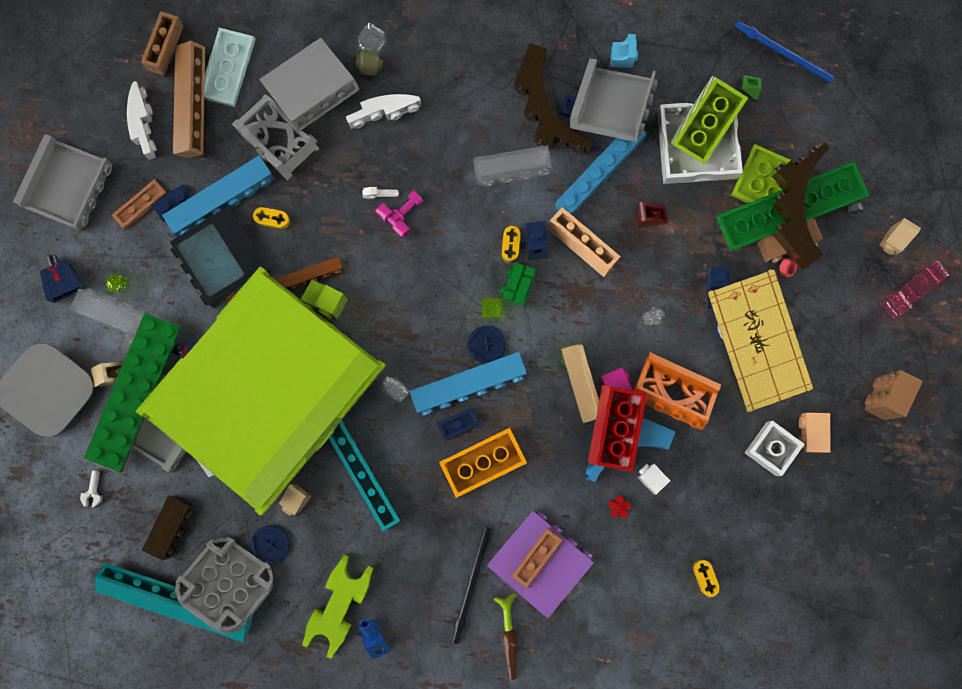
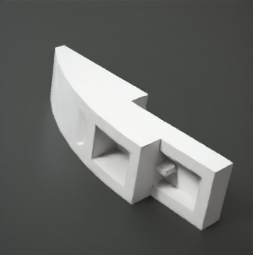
M135 81L132 83L127 102L128 130L131 140L136 145H141L143 154L151 160L156 158L154 151H157L154 141L149 136L151 129L148 123L153 122L151 118L153 111L150 104L146 102L145 98L148 96L145 88Z
M404 94L371 98L360 102L362 110L346 116V119L351 129L361 128L366 122L371 120L377 121L382 118V115H385L388 121L391 119L397 120L407 112L413 113L422 106L419 96Z

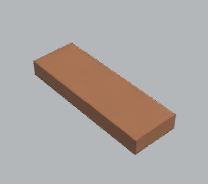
M154 179L111 216L126 230L152 208V204L168 193Z
M547 528L511 577L525 588H528L563 540Z

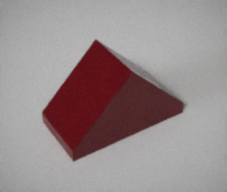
M641 202L637 206L638 228L668 224L665 205Z

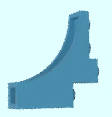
M643 418L638 447H656L669 450L676 432ZM589 463L585 472L588 475L587 480L596 482L604 467Z

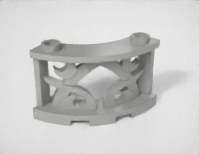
M265 94L259 102L239 120L236 119L232 125L247 142H250L255 148L258 147L256 151L265 161L269 162L281 176L288 180L293 176L291 172L314 150L316 152L319 150L316 145L317 140L311 134L307 135L302 130L297 132L285 113L278 107L279 105L273 97L270 98ZM268 105L272 109L273 114L267 115L266 111H264L265 120H261L258 112ZM256 116V122H252L250 124L245 125L250 119ZM278 116H279L284 122L277 121ZM267 128L286 130L288 136L287 148L273 146L267 149L266 146L269 142ZM260 129H263L265 134L263 139L257 138L258 134H262ZM294 132H295L299 137H297V138L294 139ZM301 142L306 143L303 147L298 146ZM283 151L285 152V155L281 152V155L277 157L275 156V152Z

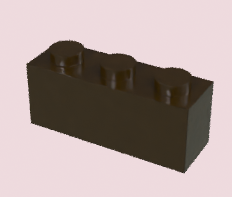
M168 496L141 551L161 560L171 558L176 551L175 544L177 540H180L185 532L183 527L186 521L189 522L194 513L192 511L194 505L175 496Z

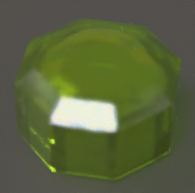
M110 274L105 279V287L113 293L121 292L125 288V279L119 274Z

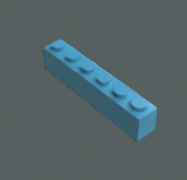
M644 131L643 135H639L637 142L616 138L556 201L555 208L559 211L563 207L573 216L643 142L647 133Z
M259 155L162 216L173 234L178 237L223 208L238 205L241 199L251 197L261 187L269 186L275 178Z
M517 352L409 392L417 414L422 413V416L433 413L434 408L440 407V409L452 406L451 402L458 400L461 403L469 400L470 395L476 394L480 396L488 393L487 389L492 387L497 390L505 387L506 382L513 381V383L522 381L524 380L523 376H526L527 373L520 354Z

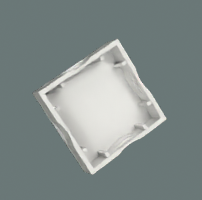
M677 103L659 106L657 120L663 184L733 180L741 176L743 170L741 150L737 138V116L706 163L703 164L670 143V140L694 104Z

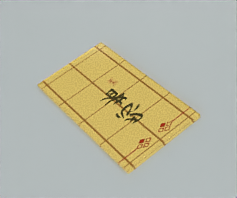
M769 270L708 292L747 412H752L753 410L813 389L774 270Z

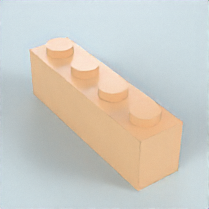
M563 207L549 221L546 229L603 277L621 257Z

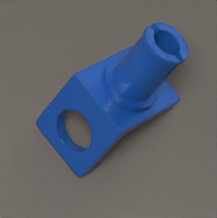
M362 619L358 625L364 647L370 657L375 659L389 653L390 649L383 639L378 620ZM383 647L381 651L373 652L375 648Z

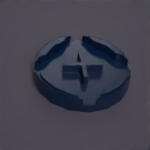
M493 326L478 327L468 338L469 353L474 360L486 364L500 359L505 351L506 342L504 335Z
M268 525L260 528L251 540L252 554L268 565L281 562L290 550L289 536L278 526Z

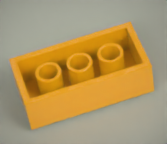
M510 428L439 462L456 498L527 464Z

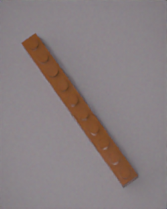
M336 257L275 280L287 290H294L297 286L307 285L311 280L317 282L320 278H328L334 273L339 274L344 269L340 258ZM237 293L226 296L227 302L229 303Z

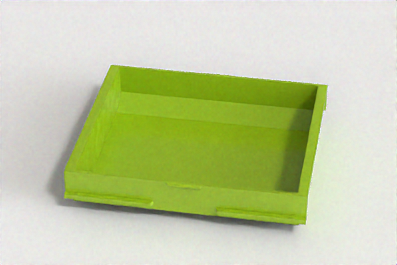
M260 266L219 313L214 324L189 353L175 364L138 407L136 412L151 421L256 509L255 512L262 516L312 455L328 440L335 427L386 365L367 353L273 279Z

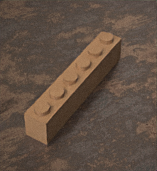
M193 41L175 46L173 154L184 158L203 155L205 47Z

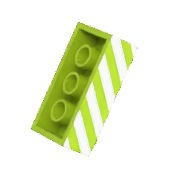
M712 76L670 140V143L705 164L748 97Z

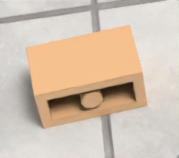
M830 413L801 414L799 418V428L801 429L799 440L804 443L801 452L830 453Z

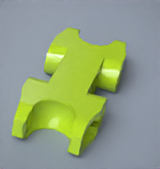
M346 554L343 555L338 565L331 572L325 588L333 591L326 609L321 611L315 608L307 624L302 643L303 646L308 647L315 635H325L330 642L326 657L330 659L333 658L340 645L345 641L351 628V624L343 621L352 601L359 604L362 603L369 589L374 567L368 566L360 578H352L347 573V564L350 556Z

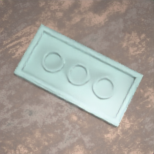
M219 28L205 71L204 100L235 107L256 40L254 36Z

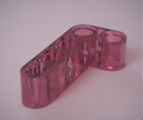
M937 259L884 299L880 305L891 319L898 317L912 308L913 303L945 280L950 273Z

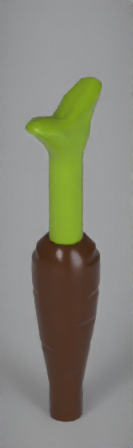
M512 593L504 599L500 597L494 598L501 605L504 613L505 631L501 635V641L508 670V680H516L517 634L512 629L511 607L517 593Z

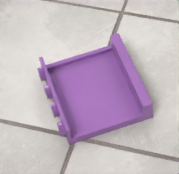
M532 511L487 566L548 619L594 562L591 561L593 556L586 550L581 552L576 548L578 544L570 537L565 539L561 535L562 530L555 524L550 526L545 522L547 517L540 511L537 513ZM548 528L563 541L530 586L525 588L511 576Z

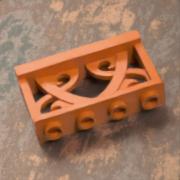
M650 352L643 364L634 391L647 393L646 405L653 407L659 412L666 413L676 420L690 424L694 428L703 430L709 422V417L721 384ZM648 371L653 373V378H645ZM646 383L654 384L649 386L648 389L643 388V385ZM675 383L681 385L682 391L688 398L672 400L664 386H671ZM703 396L708 398L707 404L700 400ZM695 403L702 408L703 414L698 413V406Z

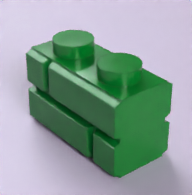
M517 262L514 263L513 267L509 266L506 275L509 278L507 285L503 284L500 295H503L502 301L523 308L536 269Z

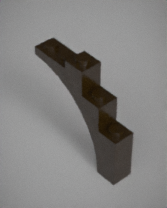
M529 43L514 83V90L523 96L530 95L524 109V116L529 121L540 122L534 136V143L538 147L546 149L547 147L551 148L553 142H555L559 147H569L579 154H589L593 142L579 136L568 128L556 115L549 103L543 81V67L547 49Z
M826 143L820 147L815 145L808 151L810 155L807 158L802 156L796 162L791 160L787 164L783 161L775 168L776 173L771 176L783 190L775 198L777 202L772 205L784 220L775 227L777 231L773 236L801 270L809 267L823 255L814 243L808 229L804 198L812 170L819 159L830 149Z

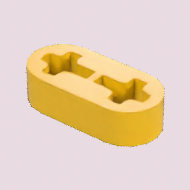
M259 207L253 213L255 222L261 226L285 229L290 223L289 216L280 210ZM264 212V214L270 218H263L261 221L258 215H262V213ZM283 216L285 222H281V224H279L278 221L273 219H280V217Z
M515 226L507 227L503 234L502 258L508 263L516 261L519 255L521 234L520 230ZM510 231H514V234L517 235L514 236L513 242H509L510 236L507 235L510 234ZM509 246H513L512 252L515 253V255H512V258H508V255L505 254V252L509 251Z
M706 560L696 561L693 571L701 592L708 597L716 596L720 588L712 565ZM700 564L708 568L705 570L706 577H704L702 572H698V569L701 568ZM706 580L711 585H714L711 593L708 590L705 591V588L708 587Z

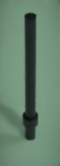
M483 528L459 615L454 621L453 626L455 629L451 639V643L454 644L459 643L462 629H465L467 623L465 619L490 535V528Z

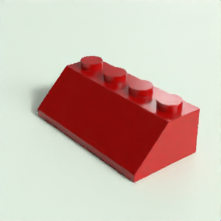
M602 385L588 463L633 472L647 393Z

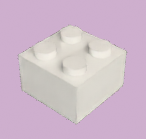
M768 421L744 453L775 476H782L802 449L804 443L774 421Z

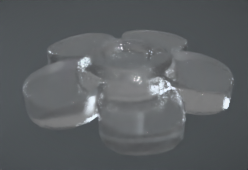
M656 307L650 309V312H644L643 319H645L644 322L647 326H651L653 322L655 325H659L662 323L661 318L665 314L664 311H658Z

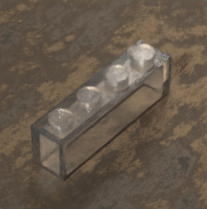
M548 145L473 158L477 185L482 184V186H490L493 182L498 181L500 183H507L515 178L524 180L532 175H537L538 177L546 176L552 169Z
M87 288L86 291L78 289L70 308L74 312L133 335L136 334L144 313L150 314L149 311L141 308L136 311L132 309L133 305L123 301L121 304L115 303V298L104 294L103 297L97 296L98 292Z

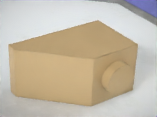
M904 218L889 228L879 246L884 248L883 250L886 253L897 255L907 247L921 228Z
M123 362L101 363L91 368L93 386L114 385Z
M290 484L279 504L283 506L282 510L290 516L292 514L298 515L312 496L297 484Z

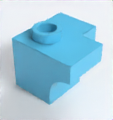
M628 34L627 39L623 42H613L610 67L633 68L634 62L638 61L636 34Z

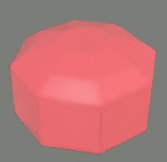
M786 258L780 264L779 272L782 276L788 278L797 271V264L792 258Z

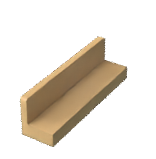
M579 343L562 348V355L582 422L586 423L595 420L599 399L583 345Z

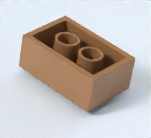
M902 370L877 377L873 383L874 389L872 394H869L865 400L866 407L864 410L883 420L907 417L923 381Z

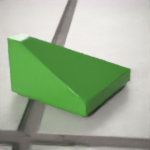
M743 75L742 89L752 98L758 100L762 79Z

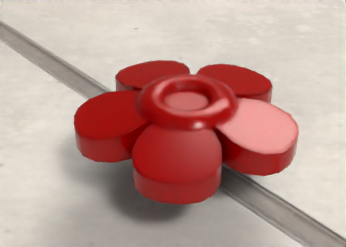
M617 496L616 502L611 500L608 504L609 508L613 509L610 512L613 517H617L620 513V517L625 518L628 516L626 510L631 508L630 502H624L623 496Z

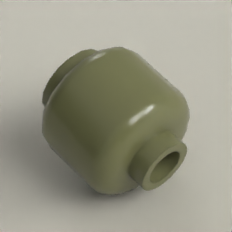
M362 50L359 54H356L355 69H357L359 74L375 76L378 71L382 70L383 60L379 59L377 52Z

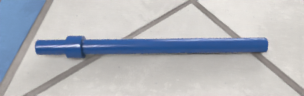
M739 20L734 26L746 33V36L750 39L758 40L829 83L833 80V75L761 34L757 28L749 27Z

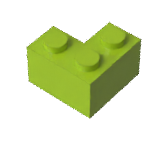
M311 280L301 298L314 311L317 309L323 317L329 320L332 317L338 319L348 300L343 293L314 280Z

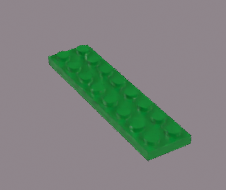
M855 161L808 180L804 198L806 221L870 196ZM783 190L716 216L730 252L773 235L777 231L775 227L784 220L772 205L777 202L775 198Z
M144 313L86 450L84 459L117 472L123 471L144 421V417L139 415L136 410L159 384L181 332V326Z

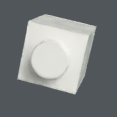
M646 464L639 470L640 475L638 479L653 494H657L670 482L655 464L650 466Z

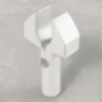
M367 187L363 190V198L366 199L399 196L398 190L377 189V187Z
M98 470L92 471L89 490L86 493H81L80 500L84 507H88L91 496L93 497L92 508L97 507L102 502L103 495H99L97 492L100 475Z

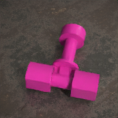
M415 191L408 195L410 200L398 211L396 209L391 211L384 203L376 209V213L385 222L388 221L393 226V230L402 239L410 233V228L403 223L405 220L403 216L414 205L419 207L424 202Z

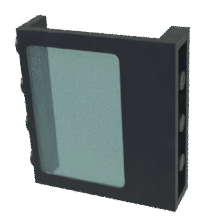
M229 206L170 241L173 247L171 248L173 255L176 258H180L182 264H180L181 268L192 277L190 280L191 284L202 293L200 296L201 300L206 306L209 305L212 308L216 307L215 302L244 285L260 266L268 274L271 273L261 254Z

